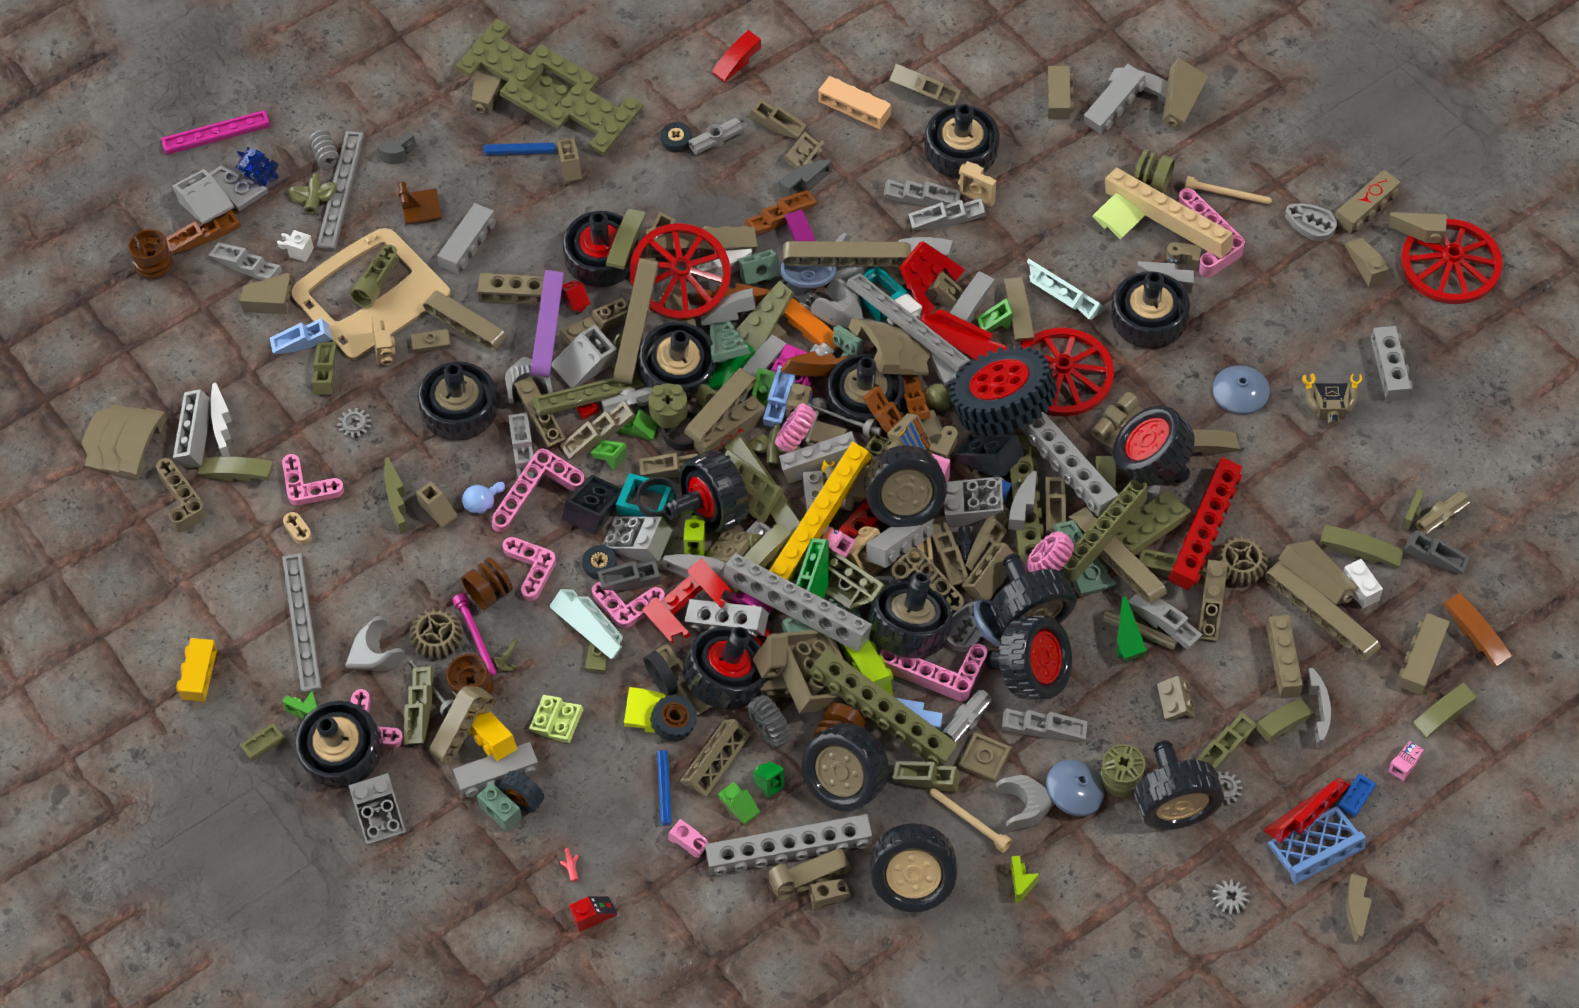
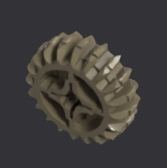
M1242 535L1239 539L1233 536L1231 540L1227 538L1224 543H1221L1219 549L1216 550L1214 560L1228 562L1227 557L1233 564L1231 566L1228 563L1226 581L1232 580V585L1235 582H1239L1240 586L1243 585V582H1246L1249 586L1251 581L1256 583L1258 578H1262L1268 564L1267 553L1263 551V545H1257V540L1252 542L1250 536L1247 539H1243ZM1250 555L1255 559L1256 563L1253 562V559L1250 558Z
M433 608L431 613L425 610L424 616L418 614V620H413V626H410L409 635L412 647L416 649V652L422 653L424 658L429 655L431 660L434 656H437L440 660L441 655H445L448 658V652L455 653V648H459L460 641L463 640V628L461 627V621L457 620V616L455 614L451 615L449 610L444 613L442 608L439 612H436Z

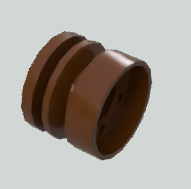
M153 229L142 230L134 234L129 240V252L135 271L139 276L155 279L168 273L172 267L173 260L166 237L162 232Z
M490 557L483 561L484 564H478L479 572L471 569L461 577L465 590L483 610L488 609L497 602L496 596L503 598L505 593L508 594L513 590L512 583L506 572Z
M463 654L450 662L446 671V678L455 698L465 686L481 687L492 695L494 682L485 661L481 657L474 654Z
M830 703L823 714V720L818 724V728L814 732V737L827 727L837 723H852L864 728L866 720L861 713L850 706L842 703Z

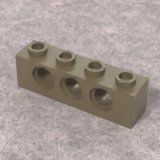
M480 273L477 290L479 302L540 305L544 276Z

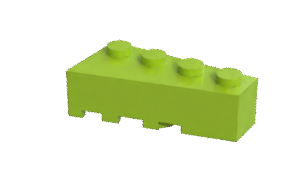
M868 639L859 652L838 642L848 664H851L852 667L893 696L891 684L893 674L890 668L886 669L885 661L882 655L877 654V648L873 641L870 642Z

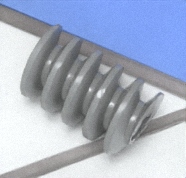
M325 129L313 132L308 140L318 166L322 169L333 168L337 163L336 160L339 158L330 132Z

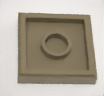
M974 732L958 764V768L996 783L1012 747Z

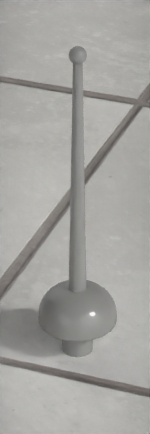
M816 397L811 400V405L828 410V404L825 399ZM812 408L816 412V419L818 416L825 414V412ZM816 419L814 420V423L812 424V426H811V428H810V430H809V434H808V437L806 438V442H809V441H810L809 438H810V436H811V433H812L813 427H814V425H815Z
M808 403V406L863 427V433L868 438L873 433L881 434L882 428L876 426L877 421L875 419H869L865 423H861Z
M410 659L409 663L412 664L414 668H417L416 665L413 663V660ZM433 686L434 694L442 702L440 713L443 717H446L454 700H445Z

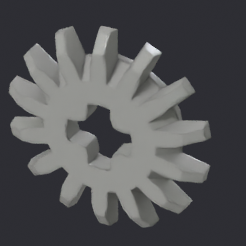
M355 408L354 412L348 409V414L342 413L344 418H338L342 423H338L337 426L343 427L339 431L345 432L344 436L351 433V438L354 437L355 433L360 437L359 431L366 434L367 431L364 428H370L371 425H368V423L372 422L371 419H367L370 415H363L365 410L362 409L361 412H358V408ZM352 420L359 422L357 423V427L350 425L352 424Z
M1219 771L1218 777L1221 786L1226 784L1228 785L1227 789L1230 790L1229 792H1224V800L1230 805L1229 799L1236 802L1237 799L1234 796L1241 797L1242 794L1237 791L1243 790V786H1237L1241 781L1240 779L1234 781L1236 775L1233 774L1229 777V772L1226 771L1225 775H1222L1221 771Z
M1230 879V885H1228L1223 880L1224 886L1216 885L1219 890H1213V894L1217 896L1212 899L1213 901H1219L1215 905L1217 908L1223 906L1221 912L1224 913L1228 909L1229 914L1232 915L1233 910H1236L1237 914H1239L1240 907L1244 910L1246 909L1243 903L1249 904L1250 901L1245 897L1250 896V893L1243 892L1247 889L1246 886L1239 888L1240 881L1233 885V879ZM1227 892L1236 894L1235 901L1226 899L1228 896Z

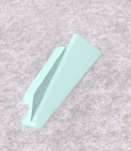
M1028 259L1027 263L1030 266L1031 273L1029 275L1030 282L1074 310L1076 308L1079 309L1090 320L1107 309L1082 291Z
M560 589L550 604V608L610 659L615 658L622 648L620 642L623 636L589 597H580L572 589Z

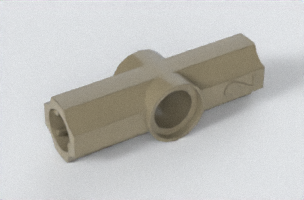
M1457 492L1446 501L1437 502L1429 513L1416 521L1415 526L1417 530L1427 536L1440 526H1447L1458 513L1470 505L1468 496L1464 492Z

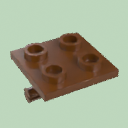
M405 182L398 183V196L401 198L406 225L442 219L436 188L409 193Z

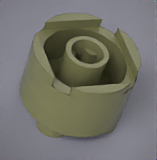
M662 384L652 388L649 395V413L652 421L654 420L658 423V426L673 428L680 425L679 423L683 419H686L687 397L680 385Z

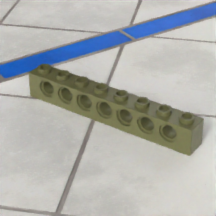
M1017 435L1024 452V457H1021L1018 463L1008 472L1009 483H1012L1010 488L1012 503L1024 480L1033 470H1036V459L1032 458L1034 446L1030 444L1026 435ZM1036 474V486H1038V476H1037V474ZM1036 489L1033 515L1025 514L1024 531L1015 530L1017 554L1025 566L1026 561L1029 559L1028 555L1041 542V536H1043V524H1039V519L1042 518L1041 507L1037 508V503L1040 502V494Z
M827 647L808 672L816 681L823 683L831 692L838 694L847 704L857 708L865 717L872 719L881 729L887 730L896 740L906 744L914 753L925 758L927 762H935L937 766H942L957 746L956 742Z

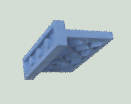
M1336 806L1323 813L1307 828L1308 830L1302 833L1306 835L1305 842L1293 840L1294 836L1298 834L1295 831L1281 842L1289 844L1287 851L1277 848L1276 845L1279 844L1277 840L1272 839L1268 841V846L1291 874V880L1296 885L1365 849L1366 836L1362 832H1358L1339 807ZM1336 814L1340 818V824L1328 822L1329 817ZM1314 825L1324 826L1322 833L1310 830ZM1326 827L1338 829L1337 836L1325 834ZM1341 830L1350 831L1352 836L1348 838L1341 837L1340 832ZM1309 836L1321 838L1320 844L1308 843ZM1324 839L1335 841V845L1331 847L1323 846L1322 844ZM1291 846L1303 847L1302 854L1290 852ZM1306 848L1318 850L1314 856L1305 855ZM1288 858H1298L1300 863L1292 867L1288 862Z

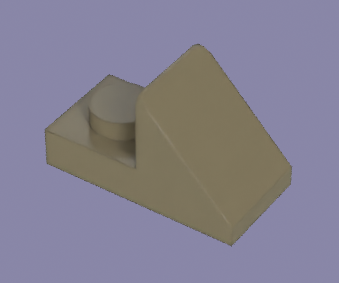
M944 272L938 274L933 287L938 292L935 302L954 307L964 290Z

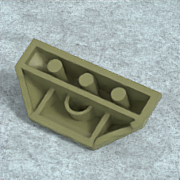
M829 548L828 587L826 593L850 610L874 602V599L885 585Z

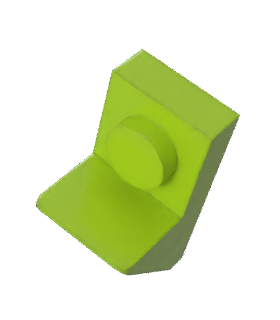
M1012 856L1011 871L1016 903H1020L1038 883L1039 873L1026 874L1025 863H1021L1020 856Z

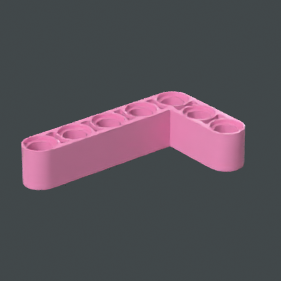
M1190 188L1182 189L1179 194V203L1233 233V248L1222 259L1209 251L1200 258L1199 274L1206 278L1212 277L1242 256L1245 241L1194 190Z
M546 449L538 450L494 513L491 522L492 528L496 532H504L508 529L544 474L571 491H576L583 484L584 474ZM545 457L547 462L541 463L538 461V458ZM560 467L564 472L556 473L554 468ZM534 472L537 477L529 478L527 474ZM572 477H576L579 479L580 482L574 484L570 481V479ZM522 487L527 492L520 494L516 489ZM514 503L516 508L509 509L506 504ZM502 518L506 523L499 525L495 520Z
M981 644L973 645L958 673L920 658L901 657L885 649H882L880 655H882L885 661L886 669L890 668L893 675L963 702L970 698L986 666L987 649ZM922 673H928L930 675L924 676L922 675ZM941 680H946V681H948V682H947V683H941L940 681H941Z

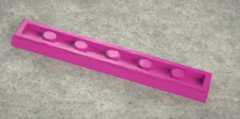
M266 110L163 137L161 140L165 154L169 155L269 128L270 123Z

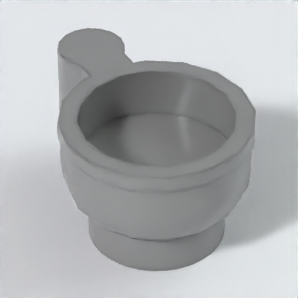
M822 342L820 346L815 344L810 352L815 351L818 356H823L830 353L833 354L835 350Z

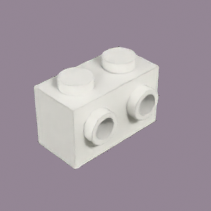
M1362 559L1344 567L1343 572L1358 587L1354 593V598L1362 608L1380 600L1383 588Z

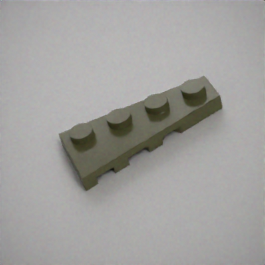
M781 281L772 288L755 310L735 330L744 342L755 349V353L768 340L772 331L776 329L779 318L784 314L794 296V292Z

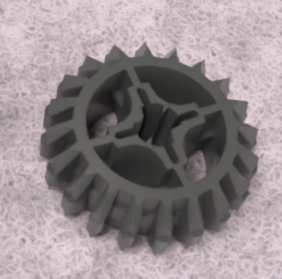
M761 695L754 698L748 704V712L752 723L767 744L777 748L789 741L791 738L789 726L780 709L768 696Z

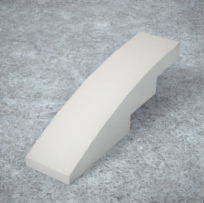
M217 383L212 384L211 418L214 434L222 457H229L230 454L225 441L231 439L226 424L232 422Z

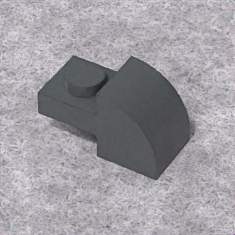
M410 131L397 141L390 137L377 147L379 158L388 164H401L407 161L406 153L411 152L416 147L415 137Z

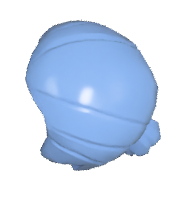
M497 482L490 488L482 485L469 487L462 497L464 508L473 513H485L487 509L493 507L494 495L505 491V484Z

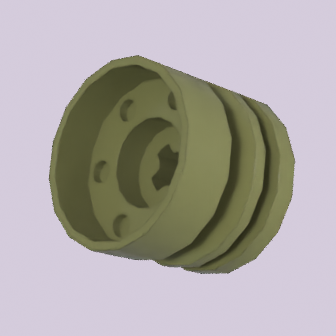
M1144 149L1137 161L1134 178L1147 185L1149 182H1152L1151 187L1164 194L1172 177L1175 158L1164 154L1157 161V152L1154 151L1150 157V150Z
M1126 744L1115 745L1106 751L1103 756L1100 778L1107 793L1120 798L1134 795L1137 784L1144 776L1145 760L1143 754L1137 748Z

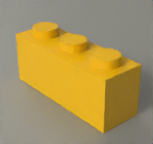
M190 638L189 645H186L185 663L181 665L182 676L181 680H178L176 687L182 700L206 701L217 653L214 640Z
M491 711L489 713H478L468 735L474 737L478 746H483L488 756H492L496 761H499L518 750L513 734Z

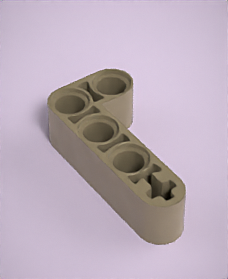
M164 458L158 461L156 468L160 479L179 504V506L170 511V522L176 532H184L205 519L206 511L203 502L172 460Z
M912 548L891 567L892 576L899 580L907 577L912 571L916 573L923 572L924 567H931L933 575L930 577V588L933 591H937V582H944L946 584L945 592L938 593L944 596L951 589L953 593L950 596L959 599L957 601L958 606H951V599L948 596L945 598L952 611L958 610L963 606L964 600L962 595L920 549ZM912 552H917L920 555L919 562L913 563L910 560L909 556ZM897 565L904 566L905 574L903 576H898L895 573Z
M463 687L457 694L430 746V752L444 764L452 762L478 713H489L496 705V699L481 687Z
M836 849L791 869H787L785 864H779L769 871V882L778 900H785L809 890L811 884L830 881L846 874L851 870V866L843 850Z

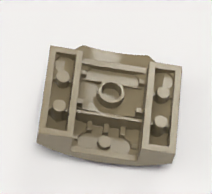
M852 318L848 326L850 331L860 339H871L878 349L874 360L880 374L928 375L927 361L931 356V352L901 327L891 326L883 322Z
M113 404L109 409L96 412L82 440V446L87 454L85 467L139 480L146 466L143 458L154 432L161 433L167 420L166 413L150 408L144 410Z

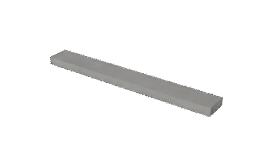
M345 132L333 182L337 183V189L334 196L327 203L316 246L317 250L336 251L364 139L363 132Z
M859 273L848 279L846 285L954 370L959 371L964 365L967 366L969 364V358Z
M302 553L283 556L282 560L302 695L310 694L311 691L313 693L320 692L322 687Z

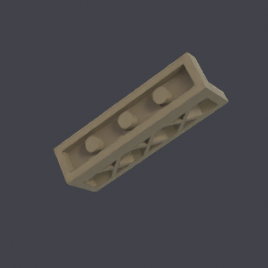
M735 719L723 720L680 782L685 787L693 786L703 797H707L750 734ZM736 730L742 735L738 742H734L733 733ZM725 745H729L730 754L723 758L722 749ZM713 761H718V770L716 773L711 772V764L713 763ZM703 776H707V786L705 789L698 784Z

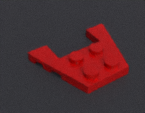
M924 241L917 244L899 267L908 289L912 291L913 299L922 306L921 317L924 313L930 315L935 309L925 296V292L935 281L938 274L943 271L955 282L965 271L963 267Z

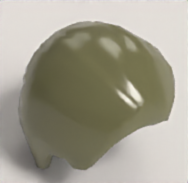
M932 384L923 391L929 410L932 409L940 413L951 407L953 404L949 394L951 391L947 386Z

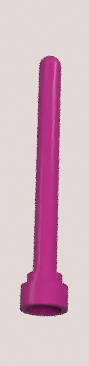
M466 593L458 594L452 599L454 606L462 612L481 658L485 661L491 676H495V667L468 608L470 600Z

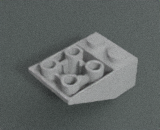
M205 169L172 185L179 203L202 224L208 223L234 208V205L221 187Z
M593 325L580 333L552 362L551 367L570 388L578 387L615 364L618 358L617 349L600 329Z
M1001 477L946 482L947 496L944 506L948 527L966 526L1004 511Z
M614 517L602 545L612 549L615 554L642 562L653 560L659 562L673 530L662 517Z
M388 773L348 785L366 845L406 832Z

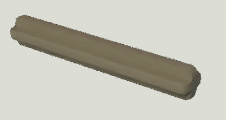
M1106 611L1103 615V621L1119 628L1120 615ZM1136 622L1141 637L1172 650L1176 648L1178 642L1171 636Z

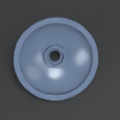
M782 262L781 275L785 281L795 287L814 289L825 286L835 278L836 266H787Z
M1237 365L1228 367L1216 376L1213 383V396L1216 402L1223 409L1233 414L1248 415L1259 411L1265 406L1270 395L1269 383L1265 376L1258 370L1248 366Z
M980 599L974 604L973 610L977 628L984 639L999 647L1003 633L991 610L992 602Z
M1063 760L1055 764L1047 775L1046 787L1048 794L1054 804L1062 811L1074 816H1088L1096 812L1102 805L1105 789L1100 776L1089 765L1077 760Z

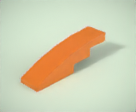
M792 298L783 316L788 318V323L800 330L803 337L814 345L820 346L824 342L836 351L839 347L833 342V331L817 316L813 315L812 312Z

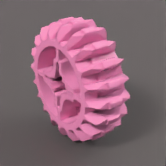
M804 403L798 405L779 431L775 444L782 451L792 452L808 433L816 419V412Z
M1057 531L1047 535L1028 556L1029 559L1026 561L1027 570L1030 573L1042 569H1057L1060 571L1069 562L1068 559L1074 551V543L1063 532Z

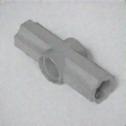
M737 118L721 125L714 124L708 128L707 132L689 140V146L696 155L711 147L719 148L723 146L724 141L742 133L743 128Z
M645 387L638 390L627 388L618 396L601 400L603 411L610 413L622 401H625L635 413L641 409V406L649 404V395L652 388Z
M978 690L966 705L962 704L957 709L953 720L942 733L957 743L968 729L972 730L976 726L981 714L992 703V698L984 690Z

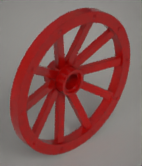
M1447 219L1446 229L1459 230L1455 243H1450L1445 236V244H1443L1445 247L1435 243H1426L1412 236L1407 237L1401 253L1403 273L1408 282L1419 293L1432 300L1447 304L1470 303L1481 299L1491 292L1500 278L1503 263L1498 245L1488 233L1472 223L1457 219ZM1465 232L1480 240L1465 247L1460 245ZM1415 242L1438 251V253L1409 256L1410 249ZM1486 246L1492 259L1465 253ZM1440 259L1418 276L1414 273L1410 262ZM1467 261L1494 266L1491 278L1488 280ZM1446 266L1438 290L1422 282V280L1440 267ZM1461 266L1478 279L1483 286L1469 292ZM1451 269H1455L1462 291L1461 294L1443 292Z
M667 224L649 232L636 246L630 263L632 287L640 256L648 245H651L671 262H659L658 268L670 270L658 275L655 284L671 276L673 277L659 303L657 304L651 299L649 310L657 315L672 320L699 318L712 311L724 298L731 277L730 261L722 244L708 231L690 224ZM672 233L676 258L659 245L655 239ZM678 233L691 234L697 237L685 257L682 256ZM702 240L707 242L716 252L690 261ZM720 259L723 277L693 267ZM677 266H683L686 270L680 271L677 269ZM691 274L721 283L716 295L711 299ZM686 279L705 300V305L689 310ZM678 280H680L683 311L663 307Z
M1051 328L1034 334V340L1024 341L1020 345L1024 350L1026 346L1032 348L1038 343L1045 341L1055 357L1052 358L1044 355L1048 360L1053 377H1057V397L1053 399L1054 404L1048 406L1049 411L1045 414L1065 417L1080 415L1097 407L1109 394L1114 379L1113 361L1104 345L1093 336L1072 328ZM1068 338L1069 341L1065 353L1060 354L1051 339ZM1075 340L1091 347L1074 357L1070 356ZM1097 353L1105 367L1079 364L1077 362ZM1077 370L1105 373L1106 379L1102 388ZM1072 376L1097 394L1082 403ZM1065 379L1076 405H1056L1062 381Z

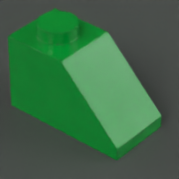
M770 761L766 764H760L753 772L754 783L767 798H770L784 788V769Z

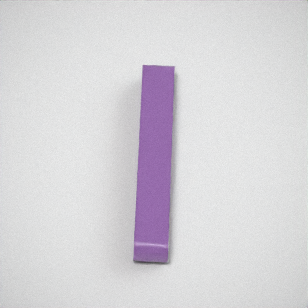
M545 270L531 365L532 376L550 378L564 272Z

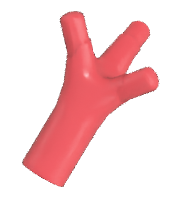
M566 848L567 862L561 860L560 864L567 868L570 881L575 882L579 880L576 871V861L579 856L575 855L572 859L569 848Z

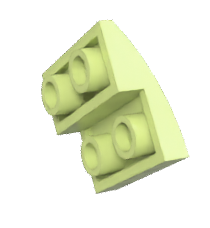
M1115 193L1092 215L1104 229L1108 227L1119 239L1127 234L1145 216L1137 206L1118 193Z
M543 695L529 730L553 740L570 743L584 709L582 705L563 702L559 697Z

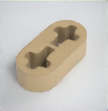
M290 512L284 516V526L294 541L299 545L308 544L312 540V534L300 515ZM289 521H296V526H294L292 523H289ZM299 531H301L302 534H303V535H306V536H305V537L299 536Z

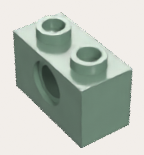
M772 249L737 259L741 280L746 285H756L759 281L773 280L781 275L778 255ZM759 266H763L761 271L756 272Z
M493 783L489 784L477 795L479 807L506 832L522 819L520 808Z

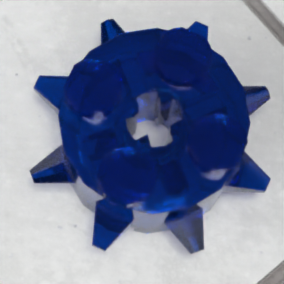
M247 147L245 152L237 151L240 160L235 168L242 172V175L247 179L251 180L253 178L256 180V183L266 187L271 178H279L275 172L279 165L274 160L269 162V159L262 152L252 147Z

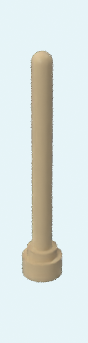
M1187 176L1185 188L1199 189L1263 204H1271L1272 202L1270 197L1197 182L1198 180L1194 179L1195 177Z
M932 788L930 790L932 797L994 841L996 849L1004 853L1010 847L1012 839L1007 835H998L937 789Z

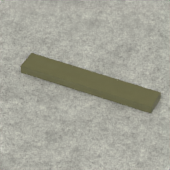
M635 372L633 384L613 381V378L533 397L532 403L538 415L542 416L618 396L627 388L642 389L644 385L637 372Z

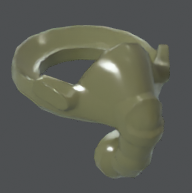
M516 638L513 639L508 650L502 654V657L494 656L496 666L501 672H513L518 668L513 663H510V666L506 665L518 642Z

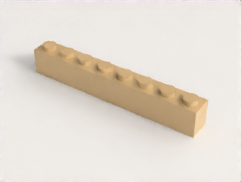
M1117 167L1105 178L1106 194L1113 196L1115 193L1120 194L1137 206L1145 216L1222 259L1233 248L1232 232Z

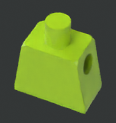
M692 516L690 519L685 520L684 554L705 556V521L700 516ZM691 542H698L697 548H693Z

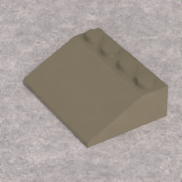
M817 630L779 633L787 634L788 636L787 666L782 671V676L799 713L816 712L827 708L830 703L845 702L842 697L831 692L827 686L816 681L808 673L826 647L843 659L835 640Z

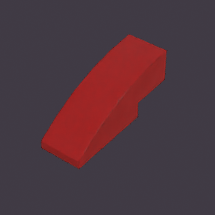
M747 30L725 52L712 70V74L725 83L749 63V58L761 49V39L750 30Z

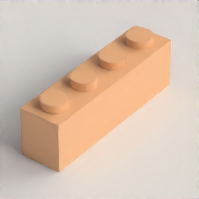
M831 76L827 78L818 90V101L879 130L891 116L890 103Z

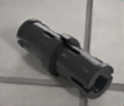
M963 526L958 528L960 540L958 547L961 551L964 565H966V559L969 557L973 542L971 541L970 527L965 526L964 533Z

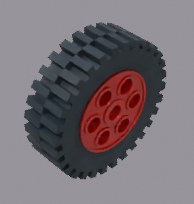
M1007 346V350H1003L1001 347L997 348L995 353L992 350L988 351V355L985 357L982 354L977 356L979 360L975 361L972 359L969 361V367L964 365L961 368L962 372L956 373V378H953L952 385H950L951 392L949 394L961 425L965 426L966 430H971L974 434L979 431V434L983 436L987 432L989 436H994L995 432H998L999 435H1004L1007 430L1009 433L1015 432L1014 428L1019 427L1021 430L1025 428L1024 424H1033V419L1037 418L1039 420L1043 417L1041 412L1047 413L1049 411L1048 406H1052L1054 404L1053 399L1057 397V385L1047 358L1044 357L1043 353H1039L1036 349L1031 350V347L1027 346L1024 350L1022 346H1017L1016 349H1013V346Z

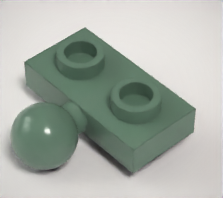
M840 325L833 327V342L844 350L841 357L863 354L862 339Z

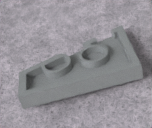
M219 166L209 173L239 212L268 193L266 187H260L249 179L245 180L239 177V174L223 166Z

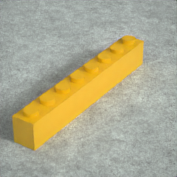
M852 441L769 571L790 582L793 581L803 565L811 538L820 539L870 461L871 455L868 450Z

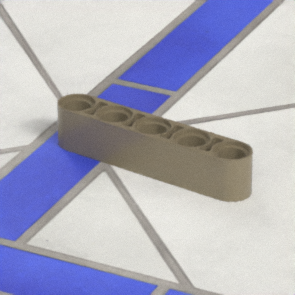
M434 291L423 303V307L428 313L492 352H495L507 339V335L502 329L439 291Z
M739 368L688 424L684 434L699 445L702 444L751 390L756 382V378L742 368Z

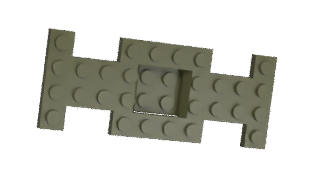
M496 18L456 64V70L470 78L480 66L507 81L500 90V96L558 130L565 122L569 123L571 120L596 134L590 141L588 148L604 156L640 113L644 104L628 96L617 107L592 92L599 83V78L542 44L529 55L506 42L504 38L511 32V26ZM545 69L556 74L557 76L573 84L574 86L571 88L565 85L564 83L560 82L559 80L553 78L552 76L545 73Z

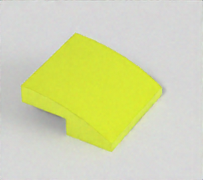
M629 687L624 727L645 728V732L655 733V730L651 727V713L656 703L667 695L651 690Z

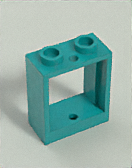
M881 267L868 269L863 275L872 283L878 281L892 294L890 297L893 300L908 293ZM859 295L861 306L877 321L882 322L887 318L886 315Z
M632 473L628 474L616 503L618 515L625 517H647L639 510L637 505L630 504L636 487L639 488L649 478ZM653 485L645 489L663 494L657 511H664L665 504L675 499L676 494L668 486Z

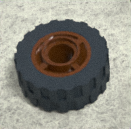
M667 695L665 698L662 697L656 703L651 713V727L660 738H664L667 741L678 742V740H684L686 736L690 735L697 721L695 707L688 699L686 700L682 696ZM670 716L676 717L677 720H672Z
M509 771L498 786L500 791L513 801L520 810L528 813L535 812L545 799L541 788L532 779L518 771Z

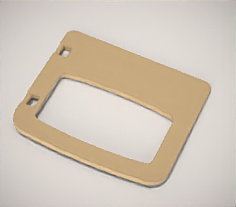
M387 228L378 229L341 250L304 276L292 288V298L296 304L307 313L313 322L322 318L329 324L332 336L331 341L336 342L340 350L350 360H356L375 348L372 332V314H379L380 321L384 320L385 330L389 329L390 336H392L427 312L423 307V303L434 291H439L448 297L451 293L450 288L393 230ZM380 245L395 246L397 248V257L412 272L403 281L379 297L372 307H364L341 321H334L309 295L315 287L332 274L368 251ZM310 302L314 307L308 309L305 304ZM344 338L348 343L342 345L339 340Z

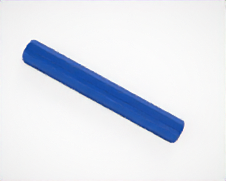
M555 143L485 144L484 153L485 155L555 153Z
M659 750L657 752L660 819L661 825L669 826L672 824L668 751Z

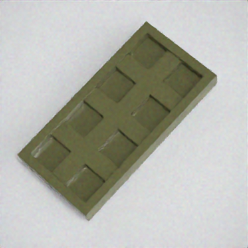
M727 450L725 455L735 464L746 485L749 497V513L760 522L765 523L784 489L734 452Z
M1166 491L1139 509L1115 537L1135 555L1193 516L1192 510Z

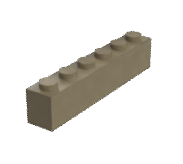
M706 226L702 228L712 234L722 244L725 251L751 249L753 255L757 249L754 227L723 226L721 228ZM657 227L647 229L644 236ZM672 233L655 239L659 245L676 257ZM678 233L682 256H685L697 237L691 234ZM702 240L692 256H708L714 254L715 251L707 242ZM651 245L645 248L646 257H663Z

